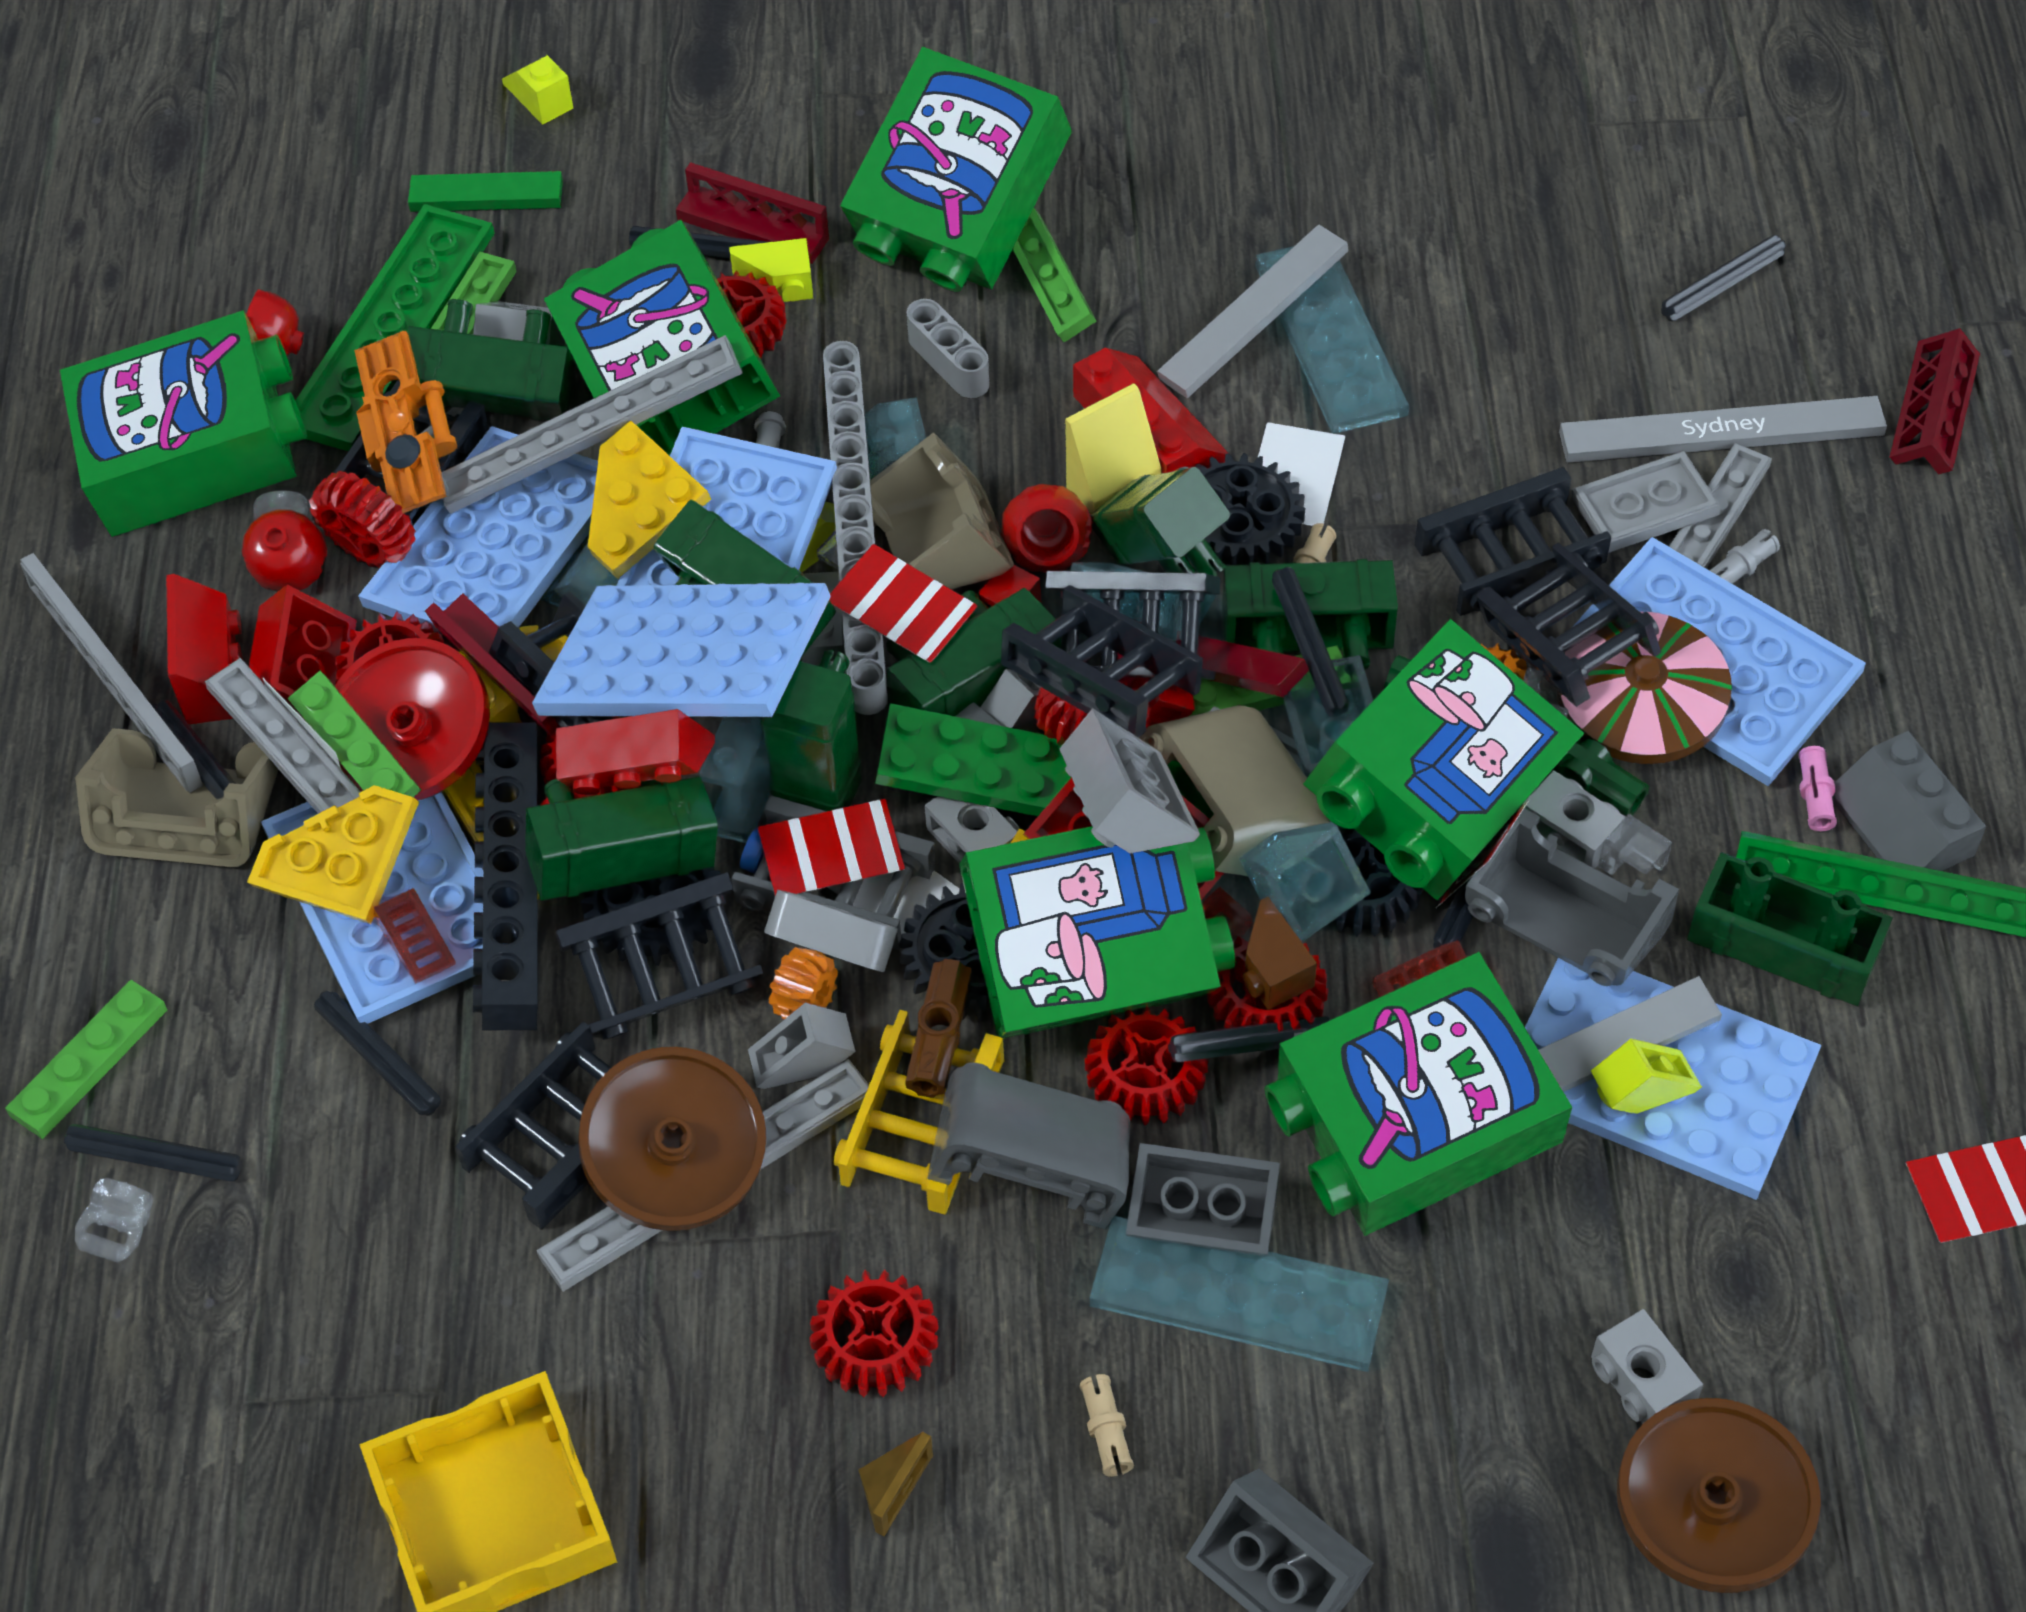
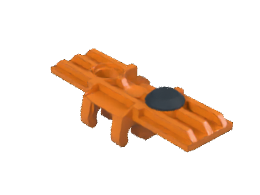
M406 331L354 350L365 395L362 397L364 404L357 411L364 448L371 468L383 474L387 495H391V499L396 504L402 506L403 513L447 497L438 459L454 452L457 449V442L455 437L450 434L442 401V396L444 395L443 384L436 380L420 384L409 335ZM393 380H400V387L395 394L383 396V390L387 383ZM426 404L434 438L427 431L417 435L413 423V418L420 415L419 408Z

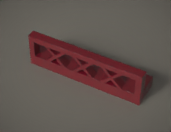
M690 162L686 167L685 174L688 192L676 208L677 220H682L683 222L734 238L767 242L806 238L810 264H813L829 240L826 206ZM699 180L707 182L714 190L700 186ZM732 190L741 193L748 201L739 199ZM766 201L775 204L782 213L773 210ZM800 213L815 217V223L807 221Z
M1961 328L1920 340L1917 343L1889 456L1895 465L1925 457L1938 475L1953 471L1980 353ZM1942 349L1930 362H1928L1930 352ZM1935 374V379L1925 389L1921 390V386ZM1928 403V408L1914 420V415ZM1922 433L1919 443L1907 446L1916 435Z
M462 593L444 611L434 602L425 610L434 626L551 737L556 732V728H562L556 722L554 716H538L532 704L535 697L489 654L499 626L465 594Z

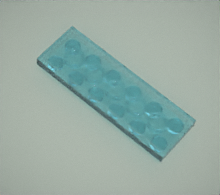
M1294 246L1256 255L1255 266L1260 277ZM1338 260L1278 315L1333 434L1408 416L1409 404L1342 264Z
M1114 1216L1111 1220L1090 1294L1091 1307L1369 1372L1389 1279L1269 1251L1266 1257L1127 1237L1128 1219Z

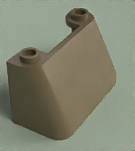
M934 432L870 480L874 528L879 526L885 532L892 554L949 589L999 577L1014 566L983 486L972 471Z
M1237 705L1149 726L1146 732L1138 737L1161 752L1167 765L1172 760L1179 761L1214 813L1204 829L1211 845L1215 871L1284 882L1328 829L1330 820L1320 810L1316 795L1303 785L1307 777L1263 715L1255 708Z
M112 728L75 777L81 832L84 842L93 851L104 855L238 867L247 861L255 849L262 826L261 821L264 819L279 769L255 742L248 743L241 748L236 756V770L225 769L236 784L229 783L224 790V796L216 800L203 782L202 787L191 793L189 791L186 792L166 764L157 762L156 750L149 737L134 730Z

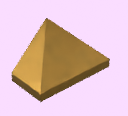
M921 1432L859 1469L876 1533L885 1536L933 1457L930 1435Z

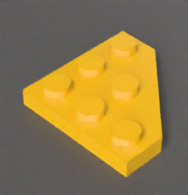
M629 421L600 446L588 548L591 554L617 579L653 550L655 542L689 500L692 499L701 506H704L711 500L708 491L632 421Z
M373 785L358 793L359 797L338 808L334 805L303 821V826L283 836L277 834L264 841L247 883L277 895L371 924L419 802L414 797Z

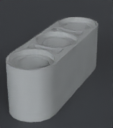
M930 299L913 301L906 310L910 345L958 394L967 398H977L984 395L989 389L987 352L938 303Z
M778 889L764 933L866 968L884 972L898 929Z

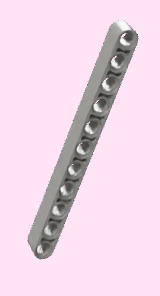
M848 341L833 342L825 348L823 353L830 457L832 461L836 462L837 466L832 478L840 581L871 545L875 544L860 356L858 348ZM842 611L845 655L850 661L846 674L851 677L852 693L854 694L855 701L854 710L864 715L876 714L884 709L888 700L883 635Z

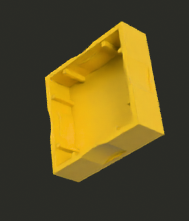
M546 1371L480 1396L472 1403L455 1412L425 1418L359 1444L379 1503L392 1531L398 1549L397 1555L417 1612H497L617 1563L611 1540L588 1480L582 1471Z

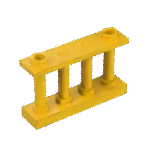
M899 1010L894 1025L887 1024L884 1029L880 1043V1050L883 1051L849 1137L847 1140L841 1139L838 1143L834 1156V1165L839 1168L841 1185L850 1187L857 1167L921 1185V1190L927 1193L928 1210L946 1215L962 1172L954 1174L950 1185L927 1179L930 1163L927 1167L865 1150L873 1128L934 1145L938 1127L880 1111L888 1090L943 1105L945 1094L937 1095L934 1098L918 1096L916 1092L906 1088L905 1081L907 1076L895 1073L903 1052L912 1054L916 1036L910 1035L908 1012ZM986 1033L980 1049L973 1048L970 1052L957 1048L954 1052L952 1066L962 1067L967 1063H980L987 1066L991 1071L1000 1073L1004 1062L1003 1038Z

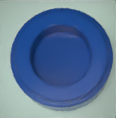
M758 828L754 829L751 833L740 860V868L755 874L764 855Z

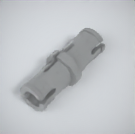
M1763 529L1743 546H1734L1727 552L1726 558L1709 571L1734 584L1741 577H1750L1755 573L1757 565L1778 552L1780 549L1779 541L1775 535L1764 541L1771 531Z

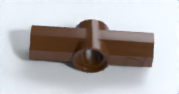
M944 958L941 962H934L925 1002L918 1012V1031L905 1081L906 1088L916 1092L918 1096L934 1098L937 1095L945 1094L954 1052L960 1044V1026L972 979V968L966 967L958 960ZM936 1025L947 1026L946 1029L941 1031L931 1029Z

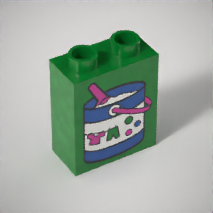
M922 47L840 205L857 234L853 241V246L866 257L884 265H894L899 254L922 262L923 264L920 268L922 275L936 285L950 291L960 292L966 280L992 290L1072 133L1059 97Z
M682 220L665 229L659 228L645 232L635 240L631 249L598 268H586L577 271L566 280L563 288L544 298L594 398L726 335L732 345L742 374L636 424L669 456L682 427L715 434L780 397L777 388L710 265Z
M244 310L60 370L81 488L111 537L297 477L289 444L306 439L307 433L300 410L292 393L289 392L278 396L276 390L277 385L293 380L291 366L278 335L259 340Z
M1480 952L1280 1043L1278 1080L1266 1085L1264 1088L1272 1114L1287 1137H1291L1306 1130L1321 1159L1309 1164L1308 1172L1313 1187L1326 1211L1334 1217L1350 1209L1364 1236L1563 1143L1572 1110V1105Z

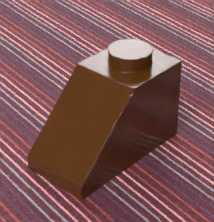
M1266 897L1260 900L1246 951L1245 973L1242 974V979L1250 995L1254 998L1259 997L1266 1008L1270 1010L1315 986L1317 962L1271 899Z

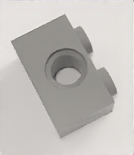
M1553 771L1523 803L1524 805L1529 800L1525 809L1540 816L1536 828L1545 839L1550 834L1558 838L1556 849L1594 869L1620 842L1626 817L1620 814L1612 804L1600 801L1585 791L1579 783L1563 777L1556 771Z
M939 796L925 804L927 830L959 864L966 852L1011 843L1019 829L1012 818L1009 816L1004 818L994 807ZM973 828H981V830H970V829H973Z
M1644 1309L1596 1338L1591 1356L1594 1370L1603 1382L1611 1383L1621 1395L1625 1411L1634 1421H1641L1643 1424L1654 1414L1666 1407L1682 1401L1699 1398L1703 1383ZM1632 1369H1646L1653 1377L1641 1378Z

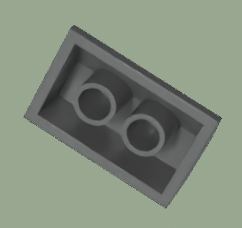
M1909 731L1872 747L1834 783L1836 792L1832 796L1833 802L1879 859L1943 871L1975 856L1986 829V825Z
M1140 1143L1126 1236L1267 1257L1278 1193L1280 1163Z
M1261 1469L1248 1473L1232 1482L1185 1557L1249 1612H1340L1350 1601L1374 1564Z

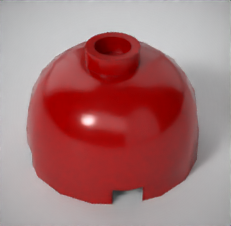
M258 289L246 313L258 339H264L277 334L287 357L290 353L297 355L304 339V332L298 331L299 317L295 308L287 299L270 291Z
M276 509L258 517L247 529L242 544V555L248 572L261 587L272 590H281L286 585L299 591L309 587L320 577L323 571L321 567L328 551L320 529L307 516L288 509Z

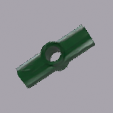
M1585 739L1582 742L1578 740L1553 768V771H1556L1563 777L1579 783L1585 791L1600 801L1612 804L1626 818L1628 816L1632 817L1640 808L1650 787L1613 763L1609 751L1602 744L1592 739Z

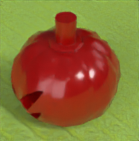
M1038 484L1027 487L1009 502L1003 512L1001 536L1012 558L1026 570L1047 573V571H1065L1087 553L1091 542L1092 517L1087 507L1074 492L1060 485Z

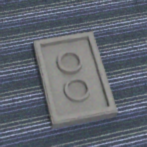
M1685 451L1572 489V500L1594 535L1608 531L1611 535L1609 552L1720 515V504Z

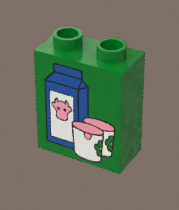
M1450 619L1333 743L1303 785L1316 795L1320 810L1331 822L1346 829L1354 828L1383 853L1388 869L1399 881L1411 887L1423 888L1433 898L1438 900L1581 738L1584 732Z
M1092 826L965 853L959 866L996 1035L998 1037L1006 1039L1104 1018L1112 1014L1118 1015L1128 1010H1141L1146 1006L1150 1008L1202 997L1221 987L1217 972L1235 967V952L1230 929L1225 917L1220 915L1205 919L1197 884L1214 880L1215 867L1211 845L1203 827L1197 828L1200 835L1193 842L1131 854L1116 844L1113 848L1102 844L1092 834Z

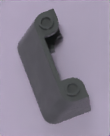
M1524 808L1490 861L1479 869L1466 885L1465 899L1469 905L1470 913L1478 920L1486 923L1492 922L1588 973L1593 981L1602 986L1622 985L1662 938L1672 923L1679 889L1661 879H1658L1654 887L1649 890H1645V883L1638 879L1630 888L1556 849L1558 838L1550 834L1545 839L1536 828L1540 816Z
M967 1063L955 1069L947 1082L927 1179L950 1185L952 1177L956 1173L970 1172L969 1180L975 1182L979 1181L983 1173L1068 1196L1067 1208L1076 1210L1079 1205L1084 1208V1224L1106 1229L1126 1199L1129 1182L1130 1117L1122 1110L1119 1104L1112 1101L1098 1102L994 1072L980 1063Z

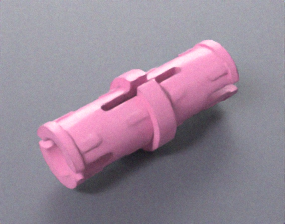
M1808 746L1803 748L1798 754L1803 781L1799 785L1800 794L1806 800L1810 829L1819 832L1828 831L1837 824L1832 796L1836 792L1835 784L1828 774L1827 753L1825 749L1820 746Z

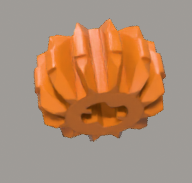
M797 947L792 949L789 955L782 957L781 966L778 970H774L775 978L770 984L772 993L769 997V1004L773 1006L774 1014L781 1016L784 1020L805 1002L823 1008L832 1003L831 997L837 989L835 980L838 976V969L834 966V959L813 949Z

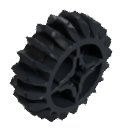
M1354 828L1349 829L1346 835L1336 829L1332 834V840L1322 837L1321 842L1318 843V849H1312L1304 871V879L1306 880L1305 894L1306 898L1311 899L1310 906L1313 912H1322L1321 918L1324 924L1337 921L1336 928L1339 933L1346 927L1353 928L1356 938L1362 932V929H1369L1375 938L1381 926L1392 933L1396 927V921L1406 924L1410 917V911L1416 910L1419 905L1420 894L1423 893V888L1411 887L1399 881L1388 869L1384 854ZM1365 872L1367 874L1365 888L1362 889V874Z

